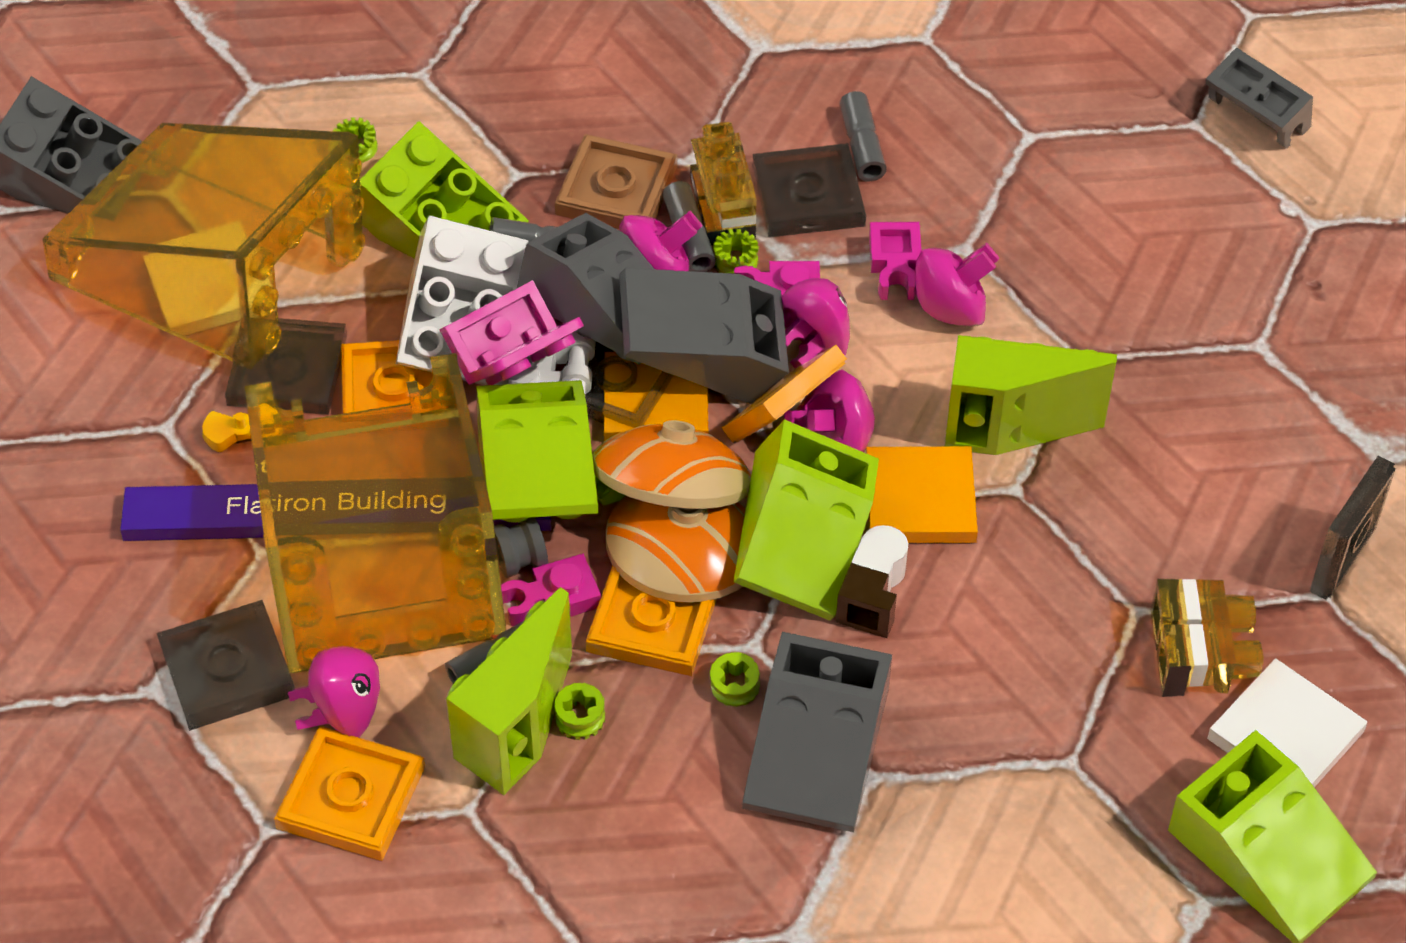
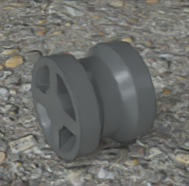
M529 517L510 527L503 524L490 527L495 555L505 578L517 575L520 568L530 565L538 567L548 564L544 538L535 517Z

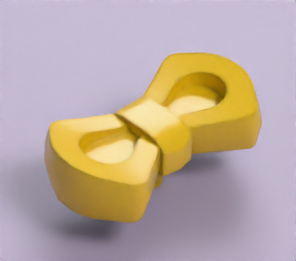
M265 401L259 403L248 414L238 412L233 417L211 411L203 422L202 436L211 449L220 453L241 440L275 441L280 433L282 420L277 409Z

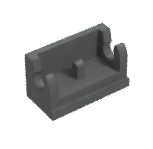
M1237 47L1206 78V85L1209 86V98L1220 104L1224 96L1275 129L1277 131V142L1285 148H1288L1291 144V134L1294 129L1304 135L1311 127L1313 96Z

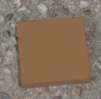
M584 134L555 201V215L574 219L587 213L616 229H619L624 216L642 215L656 219L664 200L662 196L663 190L671 183L677 168V154Z

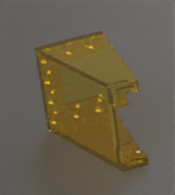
M162 122L42 239L48 278L251 370L265 354H270L275 350L281 338L277 306L279 293L276 289L274 268L278 260L289 249L295 248L300 243L306 231L326 239L327 260L338 267H344L350 261L357 260L364 249L365 235L362 230L364 200L361 197L360 187L362 161L359 159L358 136L350 132Z
M456 353L430 357L433 373L432 380L427 387L421 390L418 389L417 381L406 382L409 403L319 418L305 420L301 399L291 400L292 410L280 408L274 401L271 382L244 386L265 548L289 674L308 671L319 651L337 646L359 648L371 654L373 659L492 640L496 639L500 633L506 631L492 509Z

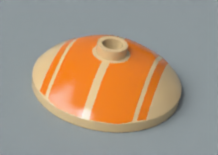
M669 420L663 424L643 425L616 434L600 444L593 453L594 473L601 482L619 493L644 502L676 508L707 509L737 503L748 495L751 471L742 458L712 435L697 430L692 424L684 421Z
M625 496L614 507L607 522L606 550L613 567L615 566L624 580L638 590L660 599L676 602H702L729 595L743 587L734 583L747 498L723 507L687 509L652 504Z

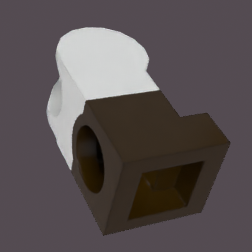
M881 525L869 529L863 535L838 593L836 623L888 638L895 619L897 594L891 593L890 590L902 581L906 571L908 541L900 530L892 526Z

